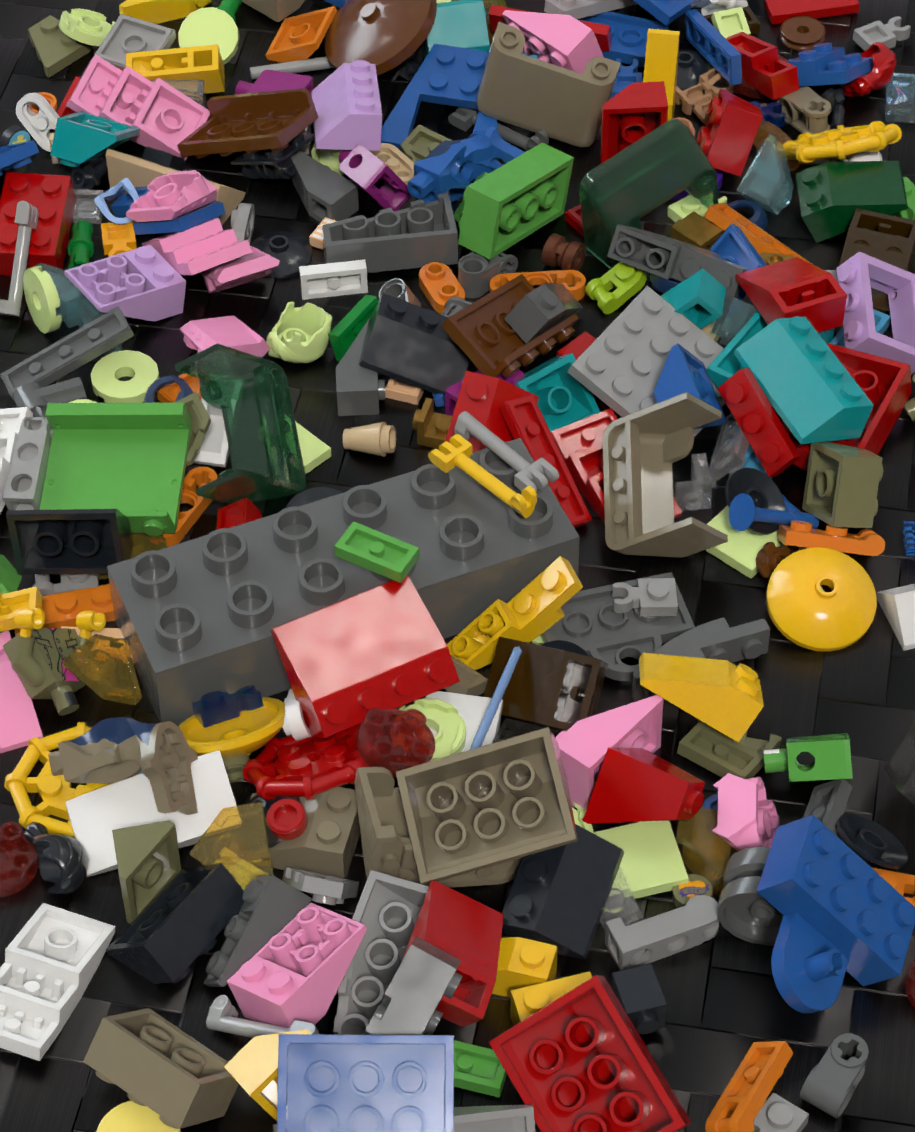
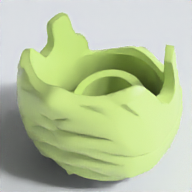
M288 302L285 310L280 315L279 321L267 336L266 343L270 347L268 355L290 363L314 362L324 354L327 348L332 316L325 312L323 308L317 307L312 303L307 302L302 307L294 308V302Z

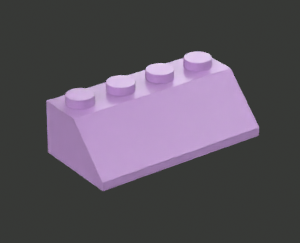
M365 60L343 63L311 91V97L318 114V118L313 121L316 149L353 150L356 145L361 144L367 150L380 151L382 109L376 66Z

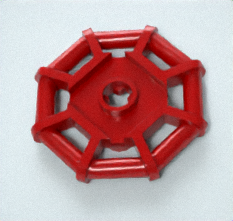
M360 723L327 738L309 737L296 741L292 735L280 739L273 737L265 744V748L255 759L245 763L243 777L248 782L253 783L258 796L266 800L274 799L277 796L305 797L307 801L315 800L317 794L348 783L355 784L357 768L371 767L374 762L381 760L385 755L386 745L381 739L375 738L370 733V728L365 723Z

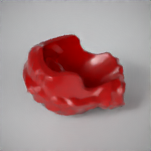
M882 42L873 43L867 50L861 53V58L872 57L873 70L846 84H841V88L845 92L844 94L848 97H855L857 95L862 97L868 95L871 91L884 88L890 83L894 75L897 63L896 54L889 50Z

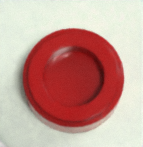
M279 800L267 812L266 820L269 829L278 839L293 840L302 835L307 828L308 817L306 811L297 800Z

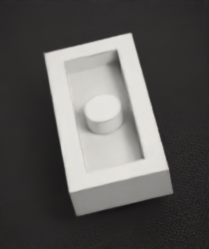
M365 259L299 267L302 300L368 293Z

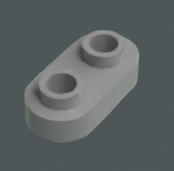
M239 203L238 209H233L231 213V228L235 232L237 241L248 240L249 245L254 229V204Z

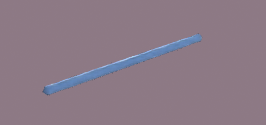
M520 646L514 647L469 750L481 747L522 653Z

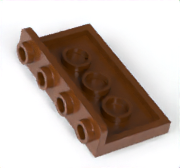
M306 88L216 96L207 101L211 118L177 146L181 156L195 155L196 158H203L216 153H220V156H228L241 151H245V154H253L266 149H270L271 152H278L289 146L288 142L294 137L305 133V128L318 118V114L311 94Z
M521 274L448 317L441 327L483 375L496 378L503 375L508 379L522 365L526 367L531 364L540 353L544 356L558 342L562 344L575 333L573 326L579 318L576 314H573L526 344L504 319L527 293L535 289Z

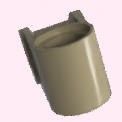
M803 86L799 88L800 90L777 99L776 107L781 119L802 134L806 132L816 134L831 130L828 124L831 103L816 94L810 87Z

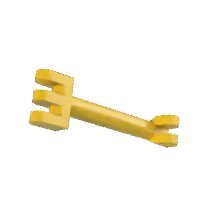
M459 434L452 436L449 439L450 443L445 441L439 445V450L434 449L428 453L430 461L443 472L447 473L457 466L524 518L532 515L537 503L535 489L527 486L521 491V494L513 491L469 458L473 455L472 444Z

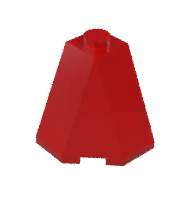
M608 747L583 821L588 824L693 819V816L698 813L703 804L704 794L702 791L705 782L643 748Z

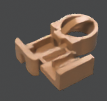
M713 68L699 76L697 85L683 91L676 86L675 103L677 105L682 104V111L687 115H691L693 110L698 118L707 126L710 115H707V110L713 96L717 97L720 89L733 94L735 85L729 84ZM717 81L725 82L728 85V87L718 88L713 85Z

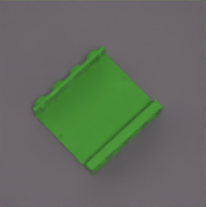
M47 403L45 416L53 428L39 510L118 509L128 518L130 533H145L150 536L176 533L193 422L185 403Z

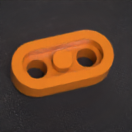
M431 262L420 269L419 286L437 313L441 314L445 310V303L450 297H460L465 300L464 289L447 265Z

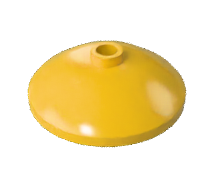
M806 548L790 554L774 569L766 590L767 609L777 629L793 643L814 651L840 650L857 642L869 629L877 608L875 587L865 569L850 556L829 548ZM827 585L831 588L832 592H824L820 586Z
M269 697L238 699L198 712L186 719L178 727L183 732L188 746L197 752V756L220 750L222 759L239 757L246 754L250 756L251 752L263 747L283 728L285 703L279 699Z

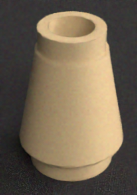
M380 422L351 429L346 428L343 431L344 449L385 457L387 453H394L395 427L387 425L386 422Z

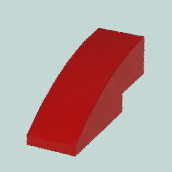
M739 32L725 38L741 54L742 77L759 92L776 100L800 90L797 66L779 59L776 46L745 32Z

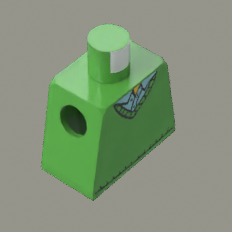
M848 733L787 738V748L764 750L765 773L789 772V782L853 779ZM809 752L814 756L813 762L808 765H801L797 761V756L800 753Z

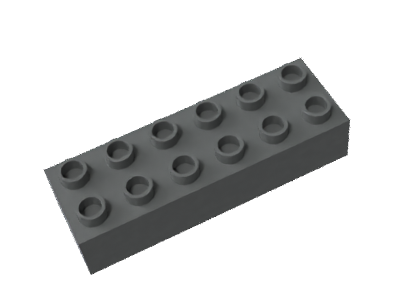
M521 438L505 442L530 464L534 463ZM488 447L473 452V455L469 457L513 491L521 494V490L514 485V475L518 472ZM427 464L415 471L370 485H359L347 492L299 507H288L276 514L238 526L217 529L208 535L160 550L146 551L134 558L109 565L107 570L117 628H120L131 652L134 666L160 723L171 721L179 726L192 715L238 699L268 697L291 689L270 629L392 580L335 556V544L353 521L419 547L420 558L407 575L443 639L459 634L497 599L508 603L559 556L570 562L578 576L580 537L549 485L542 490L537 488L535 509L530 517L524 518L457 466L445 473L436 465Z

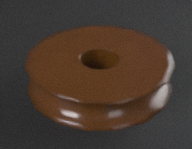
M799 15L790 17L781 24L780 40L790 49L797 51L814 50V45L825 41V26L816 18Z

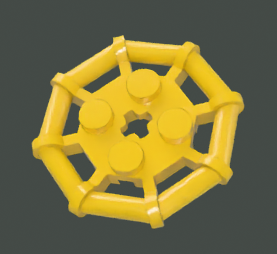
M873 121L870 125L845 128L844 125H837V129L826 130L816 134L806 132L800 134L795 141H786L781 147V154L787 160L797 159L800 163H810L819 159L835 157L841 160L854 153L884 150L886 145L894 144L901 139L902 131L896 124L885 125L881 121Z
M78 722L76 727L40 739L33 737L28 741V748L13 772L5 777L4 787L10 791L20 816L19 824L25 829L32 822H37L44 825L49 834H64L75 839L65 802L113 784L86 783L85 786L78 785L76 789L71 788V782L65 781L64 774L52 775L48 757L51 752L49 751L58 749V743L62 741L73 740L87 733L91 727H88L86 722ZM38 759L45 764L37 777H28ZM27 793H39L43 802L36 807L32 806ZM51 814V815H54V816H57V817L66 819V820H68V823L63 822V821H60V820H57V819H54V818H51V817H48V816Z

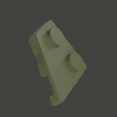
M52 15L28 29L29 39L36 49V55L39 61L42 62L44 73L47 77L53 76L93 50L92 45L78 42L64 34L59 28L60 20Z
M698 722L679 742L677 753L722 778L729 773L743 779L753 778L765 765L764 750L780 749L782 737L770 734L769 741L746 737V731L738 743L706 723Z

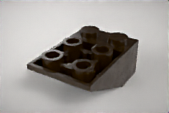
M856 208L847 233L839 266L856 253L862 252L910 272L915 258V220ZM871 287L873 309L890 315L888 294Z
M499 637L484 697L492 698L513 648L520 646L522 650L502 697L503 708L501 715L562 731L569 730L579 720L596 715L608 663L601 659L565 650Z

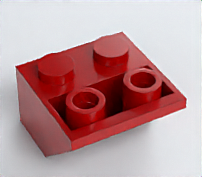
M720 89L718 96H713L710 100L707 115H710L707 126L700 128L696 144L699 145V153H701L704 165L741 176L763 115L760 108L726 90Z

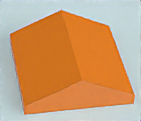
M332 6L285 18L265 55L266 58L270 61L281 63L308 59L319 48L337 13L336 7Z

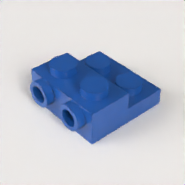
M832 43L814 45V50L799 52L798 58L787 61L797 66L799 87L846 84L871 72L874 67L872 57L861 58V53L845 55L844 47H832Z

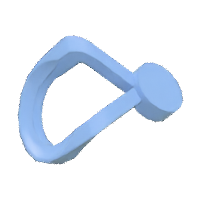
M124 178L117 185L94 199L95 204L104 216L116 224H127L133 220L129 217L118 218L113 216L104 199L112 201L124 193L125 190L134 201L139 198L128 178Z

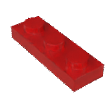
M750 368L740 369L717 388L769 477L778 476L801 458L800 453Z

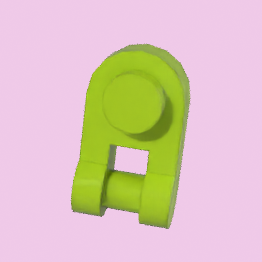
M619 262L601 278L591 280L585 287V293L592 300L598 301L597 305L603 313L610 314L642 289L646 283L647 274L644 270ZM613 287H616V290L609 292Z

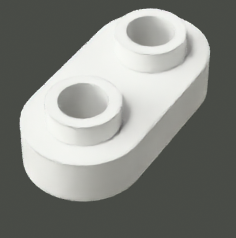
M28 93L16 105L17 118L39 146L51 152L49 144L50 129L56 128L57 118L60 116L42 95ZM30 104L37 105L39 108V112H32L30 109Z
M291 688L287 698L284 699L285 716L282 727L287 736L292 735L296 741L311 737V734L305 724L300 703L296 701Z

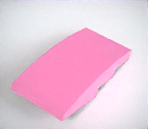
M96 54L90 60L66 104L67 107L76 112L83 111L140 128L139 135L131 138V141L145 147H152L184 158V160L188 156H181L177 145L204 124L210 115L208 109L160 78H157L153 83L130 67L126 66L121 71Z
M219 218L211 219L183 232L168 233L142 243L143 246L151 245L179 274L191 276L252 253L248 240L237 241L234 230H223Z

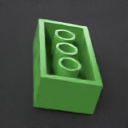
M542 142L468 185L463 195L464 209L459 222L460 234L458 244L488 259H492L564 214L574 157Z

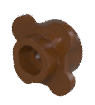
M773 542L766 543L756 557V567L761 576L769 578L777 565L790 555V549L786 546L776 547Z

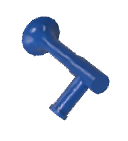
M745 493L734 497L729 508L730 524L737 531H745L752 522L790 526L792 520L812 523V529H816L819 526V519L812 513L801 512L784 495L782 497L785 503V511L756 507L753 499Z

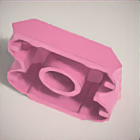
M196 170L169 172L167 175L159 176L151 181L147 186L149 192L137 198L130 205L126 216L136 222L172 220L216 201L217 188Z
M250 246L252 253L202 271L200 274L204 278L209 294L270 275L272 270L279 267L280 260Z
M234 315L192 320L179 328L184 335L183 341L186 346L198 351L196 357L198 367L208 372L209 369L229 372L253 369L254 366L260 364L262 357L270 349L269 345L260 335Z
M728 773L713 785L718 789L717 827L711 831L737 851L762 846L771 848L776 829L779 827V816L773 801L767 800L765 786L761 777L743 779Z

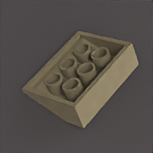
M549 727L396 771L420 884L422 885L430 884L432 880L441 881L578 841L569 787L559 745Z

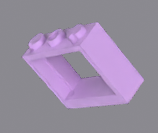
M858 252L837 267L838 283L847 294L843 320L845 348L909 364L912 375L915 373V274ZM871 287L888 294L893 338L876 332Z

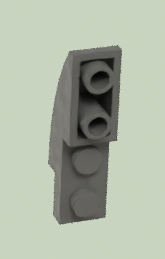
M620 224L616 226L607 257L667 280L673 278L682 282L699 270L704 269L726 288L725 299L731 301L737 300L741 285L736 280V274L746 272L747 270L746 267L719 258L720 254L653 232Z
M723 617L680 634L652 654L728 660L731 663L744 659H754L768 653L770 628L765 619L730 628ZM639 667L633 673L632 699L634 702L657 695L640 685Z

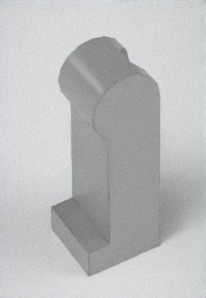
M24 417L22 420L2 496L9 510H39L53 434V428L46 417Z
M696 895L690 898L685 906L625 926L621 917L612 919L605 923L604 943L620 971L647 965L714 938L719 929V919L717 918L719 903L710 896Z

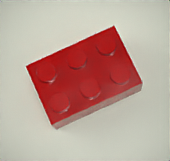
M6 172L0 199V275L12 276L19 225L14 223L17 204L24 200L39 210L37 230L32 229L26 270L31 267L41 266L42 271L46 270L51 278L61 279L76 204L71 176Z

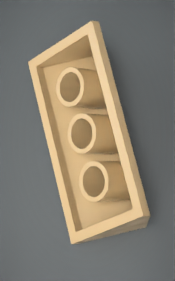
M107 148L106 162L110 188L117 185L124 178H128L134 187H146L159 176L167 175L169 172H180ZM209 181L217 188L216 201L213 202L220 201L224 205L225 214L216 217L219 218L221 225H223L231 215L232 210L236 209L244 199L245 192Z

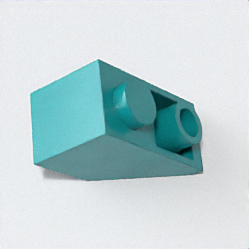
M701 269L662 294L661 297L675 308L674 312L684 315L698 328L702 329L722 316L726 288L707 271Z

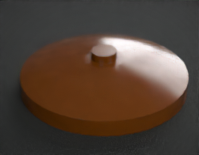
M347 0L339 9L328 28L325 39L327 58L336 69L343 63H351L355 60L368 61L370 64H375L377 76L395 68L410 57L428 36L436 17V0Z

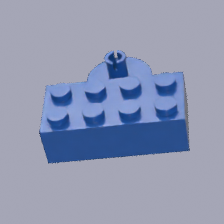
M814 815L777 827L756 892L784 915L773 948L771 967L776 987L786 1003L794 1010L805 1014L828 1009L839 996L846 971L863 986L900 976L915 925V907Z

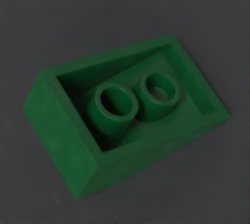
M899 161L824 162L796 173L801 216L816 243L847 232L856 208L887 215L908 209Z

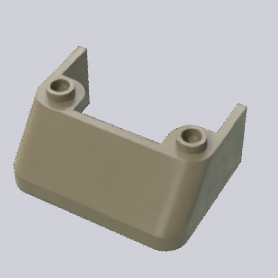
M685 392L619 418L608 425L603 434L605 540L610 549L623 555L683 558L728 542V535L693 517L674 523L672 463L685 458L691 451L694 443V428L722 418V411Z

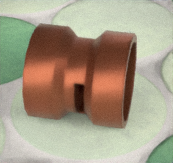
M554 233L544 245L541 257L542 263L552 268L559 266L562 270L579 271L585 258L586 246L577 241L570 243L566 241L564 236Z

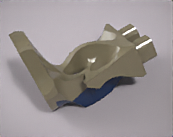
M131 717L105 719L97 723L84 735L73 740L58 743L59 751L49 753L48 757L52 775L64 774L66 782L115 783L133 777L142 771L150 781L158 812L166 814L178 810V812L186 815L198 813L190 768L191 763L198 759L197 752L188 746L181 729L171 721L147 724L136 721Z

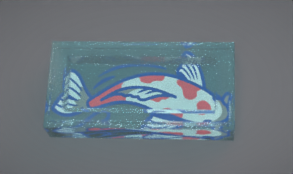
M894 73L890 83L885 86L884 121L915 123V74Z

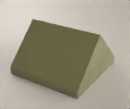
M169 820L112 830L122 897L128 923L133 922L181 871L175 824Z

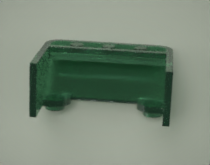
M678 119L666 122L588 172L582 179L579 186L585 246L588 251L609 269H612L620 262L607 257L618 224L641 229L640 218L683 190L699 199L707 208L710 205L718 204L717 173L692 132L684 123Z
M217 343L175 364L176 371L199 378L202 398L213 407L222 409L232 469L221 472L218 479L197 488L198 496L232 504L246 497L251 502L287 497L305 489L306 476L288 380L285 372L277 363Z

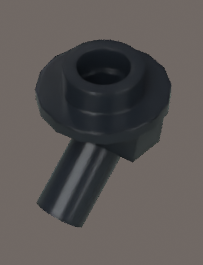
M830 88L821 95L823 99L831 103V112L828 115L829 117L832 116L830 129H837V125H843L845 108L843 102L845 100V92L842 88L836 90Z
M101 157L94 167L85 162L80 164L79 167L72 169L71 179L76 192L88 194L95 185H100L102 176L108 170L106 158Z

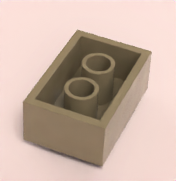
M150 1008L103 1017L83 1060L84 1063L96 1070L97 1077L105 1082L116 1084L128 1093L127 1096L131 1101L138 1105L149 1107L160 1115L159 1118L165 1125L175 1129H182L224 1117L239 1085L224 1068L228 1063L225 1059Z

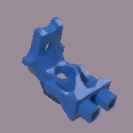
M492 126L488 130L475 131L463 140H445L432 150L426 159L415 161L414 177L408 181V191L416 200L423 199L425 203L436 201L437 195L449 192L452 203L463 197L467 186L477 176L484 172L490 173L503 166L497 160L498 158L502 159L506 164L525 152L503 140L497 128Z

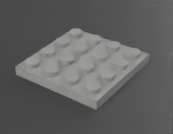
M646 286L571 365L568 373L617 414L624 417L657 404L653 392L672 346L677 343L701 360L706 370L724 348L684 315L674 312L675 308L650 287ZM711 380V383L714 387L721 407H723L726 404V402L724 401L722 395L717 389V386ZM703 428L694 429V438Z

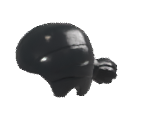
M32 822L28 825L24 832V837L27 842L35 846L41 876L45 882L55 883V886L48 889V893L70 894L77 890L82 884L88 868L89 858L84 846L71 836L48 834L46 827L41 823Z

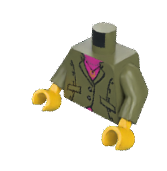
M40 608L20 610L14 617L16 627L21 629L20 633H17L14 638L3 645L4 651L12 664V669L16 672L28 696L32 699H52L59 715H67L76 711L80 706L74 693L88 684L90 679L87 670V659L93 640L90 639L91 633L100 632L104 629L106 625L105 614L95 613L94 611L80 612L76 617V625L81 631L77 635L75 629L42 628L45 615L44 611Z

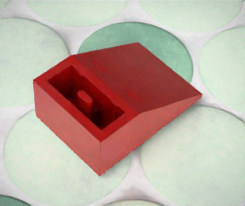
M795 257L736 274V280L767 324H770L775 319L805 316L818 333L843 326L847 294L830 272Z
M432 880L404 956L415 938L419 937L461 960L456 973L462 975L463 978L453 997L450 999L443 996L436 1010L444 1013L442 1018L465 1027L482 1020L496 982L504 914Z

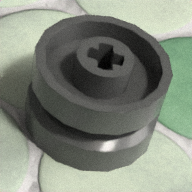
M763 846L745 848L734 853L727 861L717 918L722 926L735 937L750 943L767 946L775 945L784 915L756 892L770 848Z

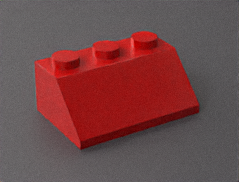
M664 81L631 83L602 105L600 184L660 181L661 175L665 170L668 102Z
M465 371L445 441L450 443L449 439L455 435L454 428L457 419L464 411L471 414L502 441L514 440L499 407L506 401L532 395V393L500 378ZM533 394L534 399L538 404L539 397ZM470 435V438L467 440L472 444L473 452L487 447L474 436Z

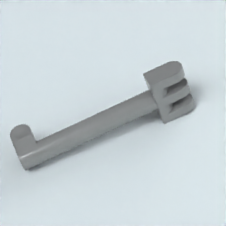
M24 200L20 201L16 208L14 223L19 225L9 297L8 300L0 299V314L19 317L23 276L27 267L32 229L37 230L39 210Z
M467 411L459 415L454 428L455 434H459L466 440L470 438V435L476 437L518 473L514 475V485L521 491L525 487L531 486L537 493V488L542 490L548 486V481L554 482L559 478L557 469L544 458H540L530 464Z
M220 995L214 1000L206 1020L208 1029L250 1038L308 1029L312 1034H319L318 1029L313 1023L294 1020L290 1028L237 1018L238 1011L226 995Z

